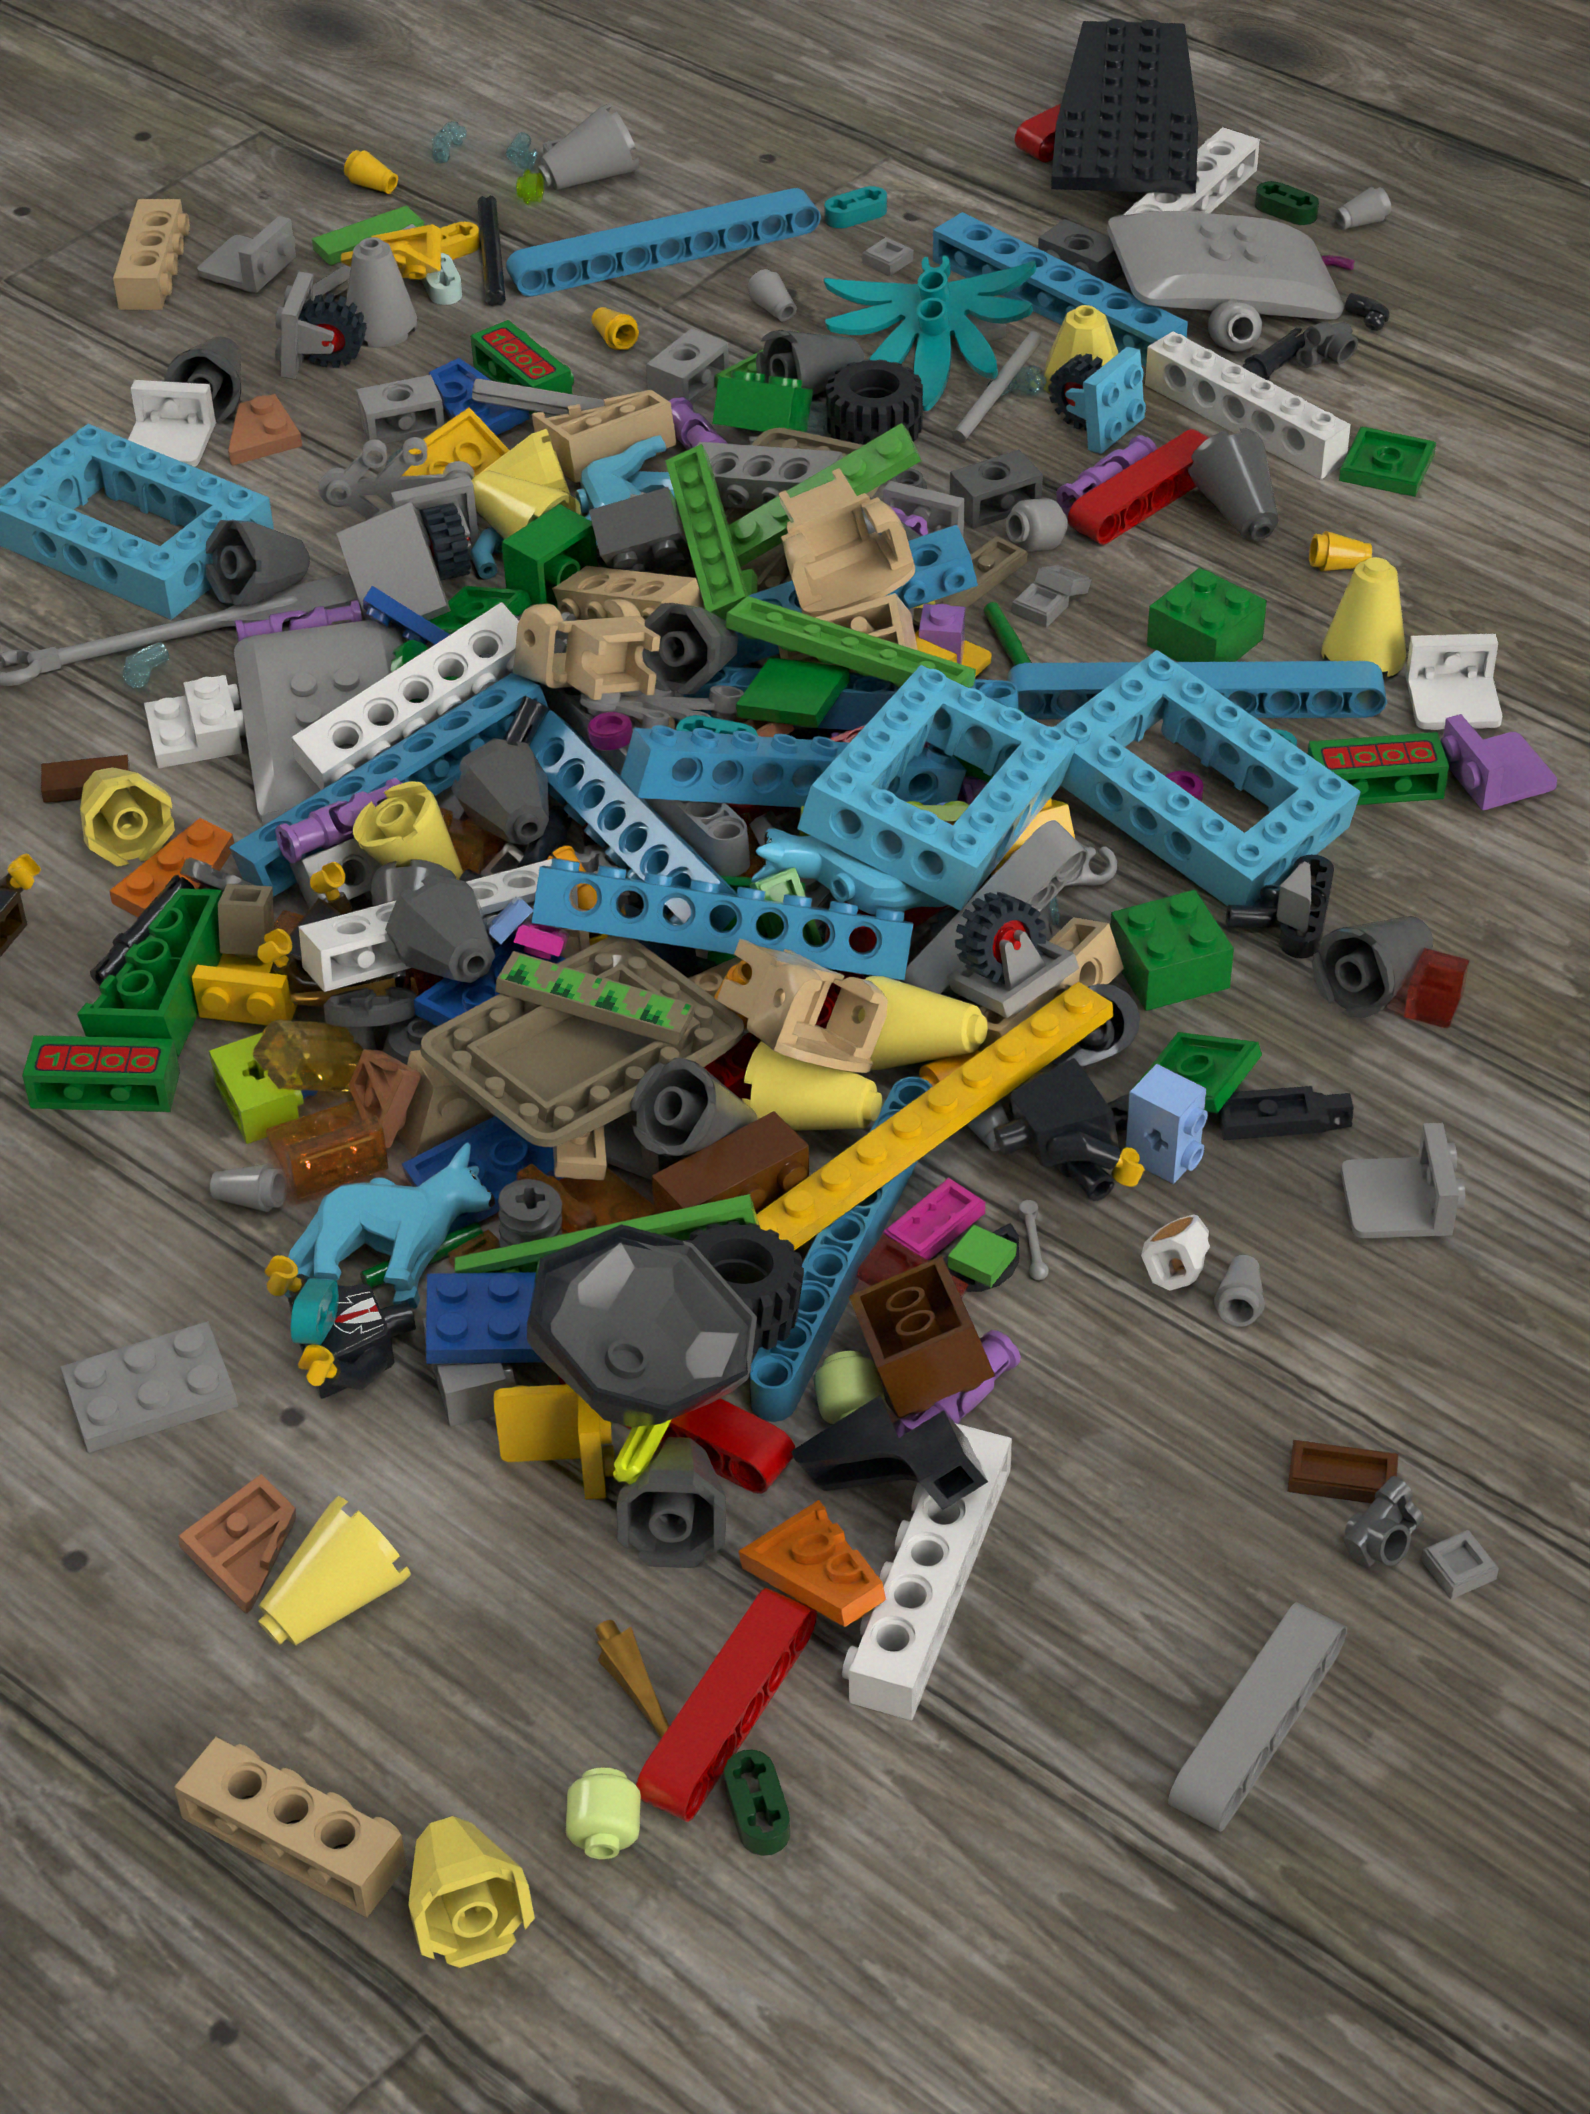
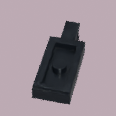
M1312 1086L1233 1092L1218 1112L1223 1141L1300 1135L1352 1127L1354 1107L1350 1093L1324 1095L1323 1093L1313 1092Z

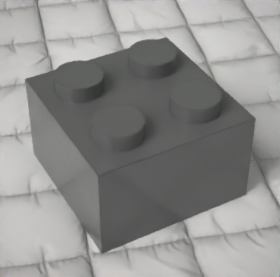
M668 487L589 510L599 553L608 568L648 572L658 568L671 570L683 566L685 560L692 559L677 502Z

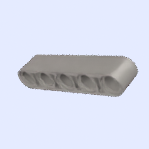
M1051 820L1041 825L907 966L905 980L899 981L958 999L961 995L952 991L947 976L965 964L957 956L962 951L955 948V940L963 938V935L957 933L956 929L958 924L965 926L967 919L962 917L965 909L973 912L975 908L972 902L976 898L985 901L984 894L992 892L997 895V892H1003L1031 904V907L1038 909L1040 912L1083 867L1088 858V851L1056 820Z
M1295 1602L1287 1611L1182 1767L1170 1791L1168 1805L1217 1831H1223L1335 1662L1344 1644L1347 1626Z

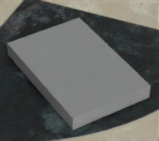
M412 502L337 532L365 620H372L366 614L367 610L363 609V599L371 586L376 587L426 620L451 611L416 508Z

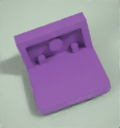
M1462 714L1446 718L1443 738L1440 741L1449 764V770L1482 811L1556 789L1557 777L1519 733L1509 732L1483 740Z

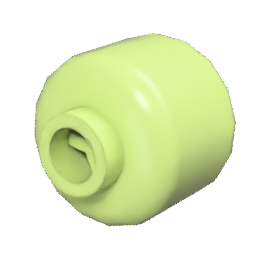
M842 1351L828 1356L824 1360L823 1366L817 1370L813 1381L820 1414L824 1421L832 1425L879 1395L885 1401L881 1377L875 1362L863 1357L862 1353L858 1351Z
M601 1767L586 1771L582 1778L577 1779L568 1789L566 1836L575 1846L584 1849L585 1854L591 1858L610 1859L616 1857L620 1850L630 1847L638 1839L640 1830V1790L620 1770Z

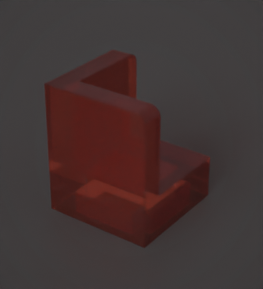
M1424 948L1409 983L1404 1017L1442 1028H1449L1464 995L1469 960Z

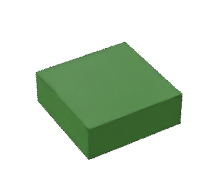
M973 1224L948 1255V1268L992 1287L1015 1258L1017 1244Z

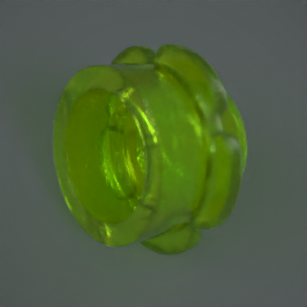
M526 169L523 176H519L516 182L517 195L519 198H523L526 205H529L530 202H541L544 196L542 174L532 173L530 169Z

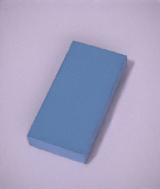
M515 897L489 923L488 933L502 944L534 910L521 897Z

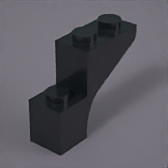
M880 1395L791 1451L795 1461L824 1491L899 1480H912L919 1482L940 1508L944 1510L988 1483L968 1438L944 1410L907 1433L902 1421Z

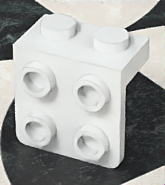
M134 380L131 394L136 423L128 440L193 467L197 466L216 424L210 384Z
M1496 634L1421 635L1410 637L1405 676L1416 725L1419 728L1431 730L1444 729L1446 718L1462 714L1474 729L1496 728L1501 725L1503 716L1493 680L1498 649Z

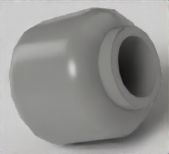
M1227 301L1219 304L1212 311L1208 319V331L1216 345L1229 351L1242 352L1251 348L1258 341L1262 331V321L1259 313L1253 306L1241 301Z
M1051 498L1021 500L1014 505L1006 519V532L1009 539L1016 546L1027 552L1055 549L1061 544L1068 526L1067 517L1063 509Z

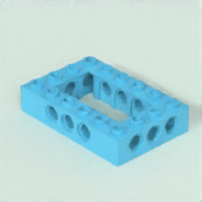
M90 424L80 428L75 434L0 488V546L170 620L212 588L206 577V564H213V553L206 554V541L220 520L234 519L255 522L274 530L269 497ZM104 487L105 493L110 499L115 501L120 499L139 507L143 513L151 512L170 520L172 525L177 526L180 524L184 528L164 544L158 546L77 512L74 509L79 505L84 506L88 502L89 497Z
M1158 650L1154 651L1054 726V728L1062 731L1064 735L1078 741L1061 786L1226 906H1252L1258 899H1261L1260 891L1265 885L1279 886L1292 874L1294 863L1298 858L1304 855L1318 854L1347 830L1361 793L1357 788ZM1162 719L1161 731L1173 744L1178 742L1201 759L1200 763L1208 767L1210 765L1235 783L1234 787L1238 790H1246L1267 805L1270 813L1244 833L1125 747L1133 740L1139 742L1143 738L1144 732Z
M920 665L811 785L797 829L961 911L1062 784L1078 741L1064 735L1057 728L1045 726L1025 716L1023 712L1016 708L1006 707L986 697L977 689L965 687L947 678L936 669H929ZM925 742L945 750L944 753L951 757L955 755L983 769V773L989 776L994 775L954 825L939 819L930 811L921 810L897 798L893 793L887 791L890 782L895 776L901 777L904 774L909 760L913 756L919 757Z

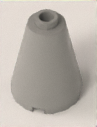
M610 104L598 108L540 157L541 166L537 167V170L545 186L551 185L555 190L630 173L639 168V157L632 160L630 153L631 150L636 148L633 139L617 112L609 113L612 107Z
M375 237L363 239L353 249L346 306L349 307L353 302L358 306L355 314L363 313L364 320L362 323H366L367 326L364 340L367 341L368 347H390L409 339L408 332L412 329L416 331L418 328L417 315L390 245Z

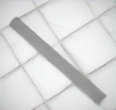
M1031 331L1000 370L999 375L993 379L952 432L953 437L957 441H966L1041 344L1042 337L1039 333Z

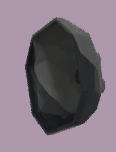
M621 1224L540 1258L527 1319V1341L536 1354L604 1420L629 1427L661 1424L698 1409L731 1393L743 1384L751 1372L757 1317L694 1244Z

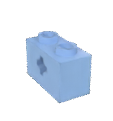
M1156 1064L1130 1091L1126 1147L1133 1148L1138 1152L1140 1157L1138 1164L1143 1165L1145 1170L1174 1184L1187 1169L1192 1171L1199 1164L1204 1153V1145L1201 1144L1202 1129L1208 1116L1207 1111L1204 1110L1206 1088Z

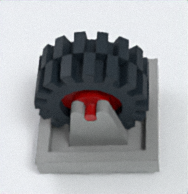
M298 272L293 286L288 285L286 288L284 307L279 306L277 310L275 326L276 329L281 330V338L277 340L275 360L281 361V377L296 379L305 354H310L308 360L312 363L315 362L316 358L320 359V366L327 367L328 362H332L333 368H339L341 361L346 366L350 364L351 359L355 360L366 335L367 326L366 323H362L364 320L363 313L355 314L358 306L353 302L349 307L346 306L347 298L340 296L339 301H334V294H327L324 300L322 294L316 295L313 301V274Z
M470 476L391 492L393 509L412 502L416 508L440 581L469 575L471 569L469 561L470 552L479 538L474 485Z
M989 892L984 894L985 901L976 898L972 902L975 908L973 912L965 909L962 917L967 919L965 926L957 925L956 932L962 934L963 938L955 940V948L962 951L957 956L965 964L949 974L947 978L953 992L1008 1018L1013 1014L1023 1011L1030 1002L1047 990L1059 986L1066 977L1078 970L1079 966L1073 952L1047 941L1046 935L1038 932L1046 928L1044 920L1038 918L1041 915L1038 909L1006 893L997 892L996 895Z

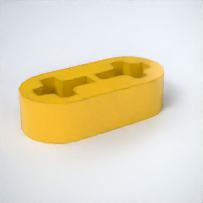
M457 222L441 228V253L449 255L452 260L471 254L480 248L479 228L476 224Z

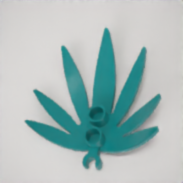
M947 255L942 257V264L936 268L930 267L928 257H924L921 262L923 273L918 278V284L824 278L826 289L835 295L854 303L873 306L825 319L826 328L830 332L838 334L865 335L884 330L898 321L904 320L884 340L869 359L887 360V362L902 364L909 354L915 338H918L914 374L919 375L921 384H923V411H929L942 396L949 379L952 360L951 335H955L964 359L975 372L989 379H994L999 375L997 361L991 346L966 315L970 314L980 320L996 324L1012 323L1030 316L1033 312L1031 302L993 296L1007 293L1029 279L1036 271L1035 260L1012 268L948 282L951 267Z

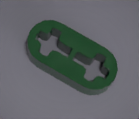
M1267 181L1259 184L1256 188L1255 207L1263 213L1297 225H1308L1314 223L1318 218L1319 199L1311 193L1276 181Z
M751 1749L737 1752L727 1760L724 1774L726 1795L740 1841L753 1854L761 1856L773 1855L781 1851L787 1845L790 1838L789 1810L775 1766L770 1757L761 1751ZM752 1772L753 1777L758 1779V1792L750 1793L745 1778H742V1774ZM764 1811L769 1826H773L772 1831L762 1832L761 1827L756 1825V1813Z

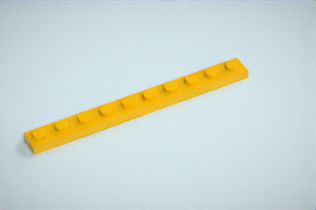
M1075 983L756 1214L760 1228L765 1231L771 1229L779 1233V1239L789 1240L794 1245L795 1251L1013 1091L1034 1073L1040 1071L1112 1018V1002L1082 983Z

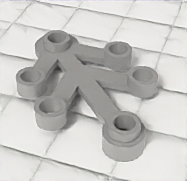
M413 437L405 441L403 450L375 478L360 479L370 467L379 468L387 460L386 445L379 440H370L364 444L363 452L346 469L333 468L327 471L319 481L318 491L321 499L328 505L334 507L349 506L368 520L390 510L377 508L364 497L365 495H377L392 506L391 492L470 476L472 480L475 477V473L468 463L455 461L445 467L443 474L402 476L411 465H421L427 459V444L424 440ZM417 448L422 452L420 454L413 455L408 451L410 449ZM370 451H378L381 455L372 457L368 453ZM334 488H342V489H344L345 491L337 492V491H334V490H332V489H334Z
M718 685L710 688L709 698L684 697V694L676 693L677 691H662L655 689L654 695H645L639 690L604 693L601 700H593L582 693L580 703L587 707L588 712L592 715L597 716L602 713L615 711L642 719V728L652 729L655 725L668 727L670 717L680 720L693 715L711 717L707 713L692 710H711V715L717 719L734 720L737 717L736 703L744 692L735 687Z

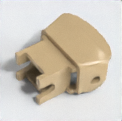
M840 468L832 471L833 481L790 498L786 490L778 493L781 505L790 520L787 522L788 534L781 536L787 564L802 613L812 617H818L884 597L908 582L914 576L916 569L906 531L895 511L887 503L880 501L879 497L870 500V497L865 493L856 496ZM862 509L876 532L868 534Z
M624 599L604 600L603 609L612 614L614 618L563 621L560 611L554 605H532L524 610L517 625L513 674L542 683L550 688L575 687L593 700H601L604 693L638 690L645 695H654L656 673L644 664L642 652L644 648L651 652L659 651L661 636L646 628L645 619L641 617L637 607L632 602ZM556 630L563 633L568 632L566 653H554Z
M739 939L734 955L751 966V979L746 985L724 979L717 1001L747 1017L748 1031L758 1037L773 1051L820 1066L851 1072H870L873 1065L870 1058L887 1017L888 1000L882 990L868 980L855 977L843 980L844 975L830 971L791 950L784 949V952L760 947L747 940ZM831 983H834L842 988L827 1027L824 1029L815 1024ZM864 1007L865 1018L860 1023L858 1019L859 1011Z

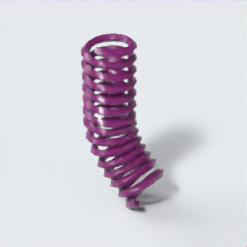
M1333 255L1320 256L1323 258L1325 266H1341V268H1348V270H1353L1355 261L1353 259H1346V257L1336 255L1334 258Z

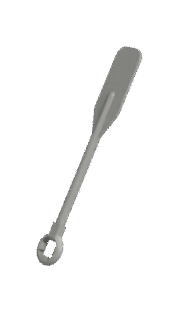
M346 573L290 586L254 605H233L223 611L60 649L50 647L33 652L28 650H10L0 653V668L19 663H27L28 667L7 673L0 672V686H15L29 682L37 677L39 673L61 669V665L227 626H236L235 620L241 619L243 623L269 619L270 614L297 610L305 611L309 614L315 607L324 606L325 609L350 606L352 601L358 600L359 602L351 575Z

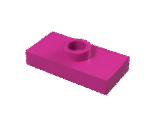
M529 918L518 927L514 943L524 945V952L545 959H550L551 955L559 957L565 950L570 935L568 931L560 928L531 923L532 919Z
M948 1178L883 1231V1243L916 1266L928 1262L985 1214L986 1202Z

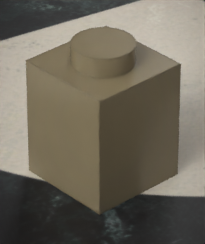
M226 885L218 902L220 953L235 954V956L245 959L258 957L259 946L266 943L264 935L274 930L272 886Z

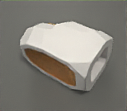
M1190 1215L1172 1221L1158 1229L1144 1242L1141 1257L1152 1283L1170 1291L1188 1286L1197 1280L1203 1270L1205 1254L1210 1248L1208 1242L1209 1230L1199 1216Z

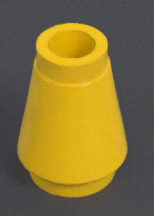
M355 150L348 156L345 162L344 175L349 177V181L353 184L387 194L393 192L397 186L398 175L393 173L368 151L360 152Z
M600 307L594 311L591 318L592 324L610 348L625 350L631 348L636 343L639 330L632 316L606 307Z
M1324 531L1323 534H1314L1309 549L1310 565L1319 567L1320 571L1352 569L1360 562L1372 558L1371 543H1364L1329 531Z

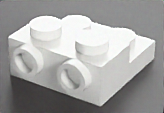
M226 675L203 677L198 680L184 682L186 696L163 698L158 701L144 703L158 769L242 753L240 736L246 735L243 710L234 711L241 709L239 693L236 684H227Z

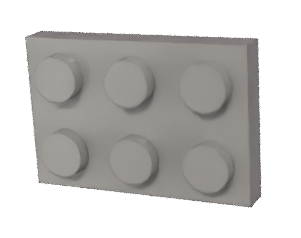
M208 1321L60 1366L88 1453L238 1407L236 1393Z

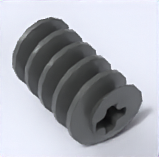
M524 1179L514 1181L501 1190L498 1200L500 1207V1248L562 1235V1201L559 1193L552 1186L538 1180Z

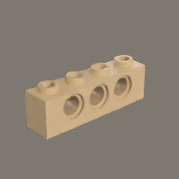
M181 199L137 200L113 277L119 310H162L166 296L171 295L172 275H177L178 255H183V237L189 235L190 229L189 216L182 211Z
M585 566L553 588L560 613L574 614L576 620L614 618L612 614L603 609L604 600L624 599L632 602L644 619L664 603H678L705 609L697 580L691 577Z
M1073 917L1049 942L1073 952L1079 969L1066 977L1059 986L1047 990L1034 999L1023 1011L1013 1014L1008 1018L982 1006L980 1011L987 1020L988 1030L985 1041L979 1045L977 1050L979 1052L983 1051L1077 982L1082 983L1086 987L1096 984L1108 985L1124 969L1110 924Z
M215 1737L174 1786L182 1819L368 1918L407 1866L402 1834L391 1822L382 1817H374L372 1819L353 1809L352 1805L345 1798L336 1793L329 1792L327 1795L307 1785L305 1780L293 1770L288 1768L279 1770L261 1761L260 1757L245 1745L237 1744L233 1746ZM254 1795V1797H252V1798L242 1799V1798H244V1797H246V1796ZM293 1820H301L294 1824H287ZM348 1844V1846L341 1849H332L337 1845Z

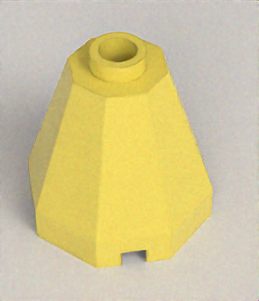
M1082 305L1067 312L1046 360L1043 390L1050 394L1048 385L1052 383L1050 381L1051 376L1076 355L1082 354L1083 357L1086 353L1092 354V361L1099 357L1103 359L1101 366H1104L1119 354L1105 314L1089 305Z
M547 429L532 433L481 472L490 470L569 493Z
M113 767L94 771L83 785L80 805L85 844L91 851L117 867L129 864L127 860L138 857L140 861L148 860L162 848L175 831L174 819L171 817L170 808L172 809L171 797L164 789L139 773Z
M455 1816L430 1823L416 1840L408 1905L421 1955L435 1959L433 1953L435 1952L444 1955L447 1964L462 1968L507 1953L516 1942L513 1933L518 1926L523 1923L526 1930L535 1919L529 1886L522 1868L474 1824Z

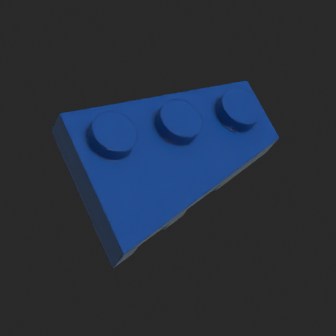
M460 358L429 372L442 399V406L450 419H453L470 407L495 435L508 431L514 426L530 419L528 410L475 402L472 399L475 380L490 379Z
M371 586L363 599V609L367 610L366 614L386 627H388L390 622L398 625L400 630L404 632L402 637L407 641L415 640L431 648L450 635L374 586Z

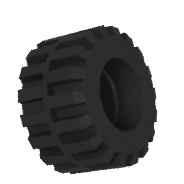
M880 359L862 360V362L858 363L852 362L847 364V367L837 369L835 375L829 377L828 384L826 385L827 431L831 434V438L865 445L902 423L914 442L918 438V433L922 431L923 384H921L919 375L914 374V370L909 367H902L900 363L887 362V360Z
M727 1222V1225L722 1226L718 1223L707 1225L706 1231L697 1229L690 1234L689 1240H683L694 1244L756 1315L753 1353H757L758 1348L769 1350L776 1347L777 1340L785 1341L790 1336L791 1329L795 1328L797 1322L804 1268H802L803 1260L800 1253L794 1252V1245L789 1240H780L779 1233L771 1229L767 1231L762 1230L760 1225L749 1223L748 1226L739 1225V1222Z

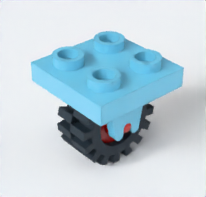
M1127 346L1104 366H1101L1103 359L1099 357L1092 361V354L1086 353L1083 357L1082 354H1079L1055 371L1050 378L1052 383L1048 385V391L1054 394L1049 398L1051 404H1058V407L1054 410L1058 415L1061 412L1066 415L1063 421L1067 424L1074 421L1073 428L1080 429L1084 426V430L1087 431L1089 451L1102 454L1145 418L1146 405L1143 399L1142 383L1144 372L1141 367V353L1139 349Z

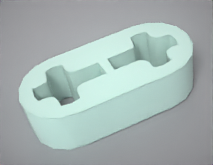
M441 253V271L428 273L421 281L432 302L440 305H450L462 298L461 277L451 257Z

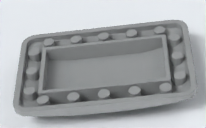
M1156 211L1111 217L1108 221L1107 232L1131 291L1136 299L1147 305L1214 310L1221 303L1241 301L1253 306L1259 314L1337 319L1343 313L1344 303L1322 257H1320L1321 255L1314 241L1305 233L1289 225L1264 218L1187 211Z
M372 619L246 637L237 643L234 649V657L260 819H262L264 813L279 811V814L282 815L285 813V809H291L321 791L294 759L291 737L392 673L391 660L396 658L392 653L396 647L403 644L401 630L398 625L390 622L388 627ZM379 721L374 723V725L377 726H385L389 724V722L387 721ZM343 744L340 745L339 748L349 749L354 747L355 745Z

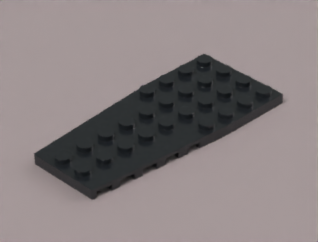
M1111 19L1107 22L1083 21L1056 123L1051 189L1196 193L1198 119L1185 24L1160 23L1157 20H1144L1142 22H1126L1122 19Z

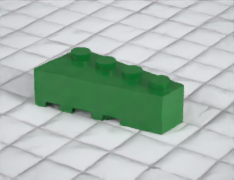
M178 889L148 926L150 935L146 940L138 945L133 944L124 955L127 961L124 967L116 976L108 975L99 986L101 995L93 1004L85 1003L77 1013L86 1037L174 1039L177 1057L180 1056L198 1015L192 975L197 965L217 967L223 954L220 953L218 902L223 894L222 890Z

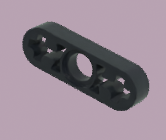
M1304 855L1298 858L1293 866L1292 873L1304 861L1310 864L1311 876H1316L1315 885L1311 884V903L1318 906V908L1310 910L1305 937L1297 936L1298 929L1285 923L1281 924L1280 948L1285 954L1294 958L1312 957L1319 951L1321 945L1319 942L1322 939L1334 866L1330 860L1320 855Z

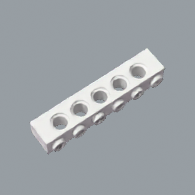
M1222 127L1198 148L1196 193L1149 192L1141 200L1135 202L1124 215L1156 211L1211 213L1257 171L1260 139Z
M1174 331L1147 347L1145 385L1235 434H1242L1239 428H1247L1257 432L1265 445L1266 451L1320 480L1342 466L1347 456L1351 424Z
M502 602L292 736L294 759L320 790L326 788L511 674L514 666L517 625L519 621ZM482 654H491V655H493V656L490 657V658H482V657H479V655H482ZM448 676L459 677L458 679L452 681L444 679ZM415 698H420L424 700L420 703L409 702L410 700ZM379 721L389 722L385 726L374 725V723ZM343 744L355 745L354 747L349 749L339 748V746Z
M552 859L466 882L473 889L488 925L515 897H521L534 909L539 868L543 865L551 867ZM576 885L572 891V900L578 907ZM396 901L299 926L302 967L324 992L411 968L407 967L399 959L395 951L396 947L389 939L385 930ZM533 912L525 920L528 918L532 919ZM518 927L513 931V933H517ZM491 936L493 944L496 940Z
M957 1423L955 1424L968 1438L988 1483L944 1510L940 1508L921 1484L917 1483L912 1499V1511H914L911 1521L903 1520L901 1522L895 1541V1551H897L893 1563L886 1561L879 1578L883 1583L886 1600L865 1613L862 1617L860 1635H863L859 1647L850 1646L842 1670V1678L849 1680V1703L911 1721L921 1700L1011 1467L1012 1438Z

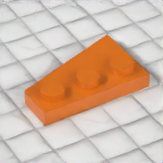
M199 818L109 890L112 904L139 917L155 897L161 893L174 875H179L180 878L184 877L195 889H204L205 886L180 874L186 858L197 859L212 865L211 868L220 871L231 854L229 847L234 844L233 834Z
M820 1500L738 1551L742 1569L844 1627L862 1618L865 1613L886 1600L882 1581L858 1550H853L846 1542L844 1531L837 1522L833 1524L830 1521L826 1508Z

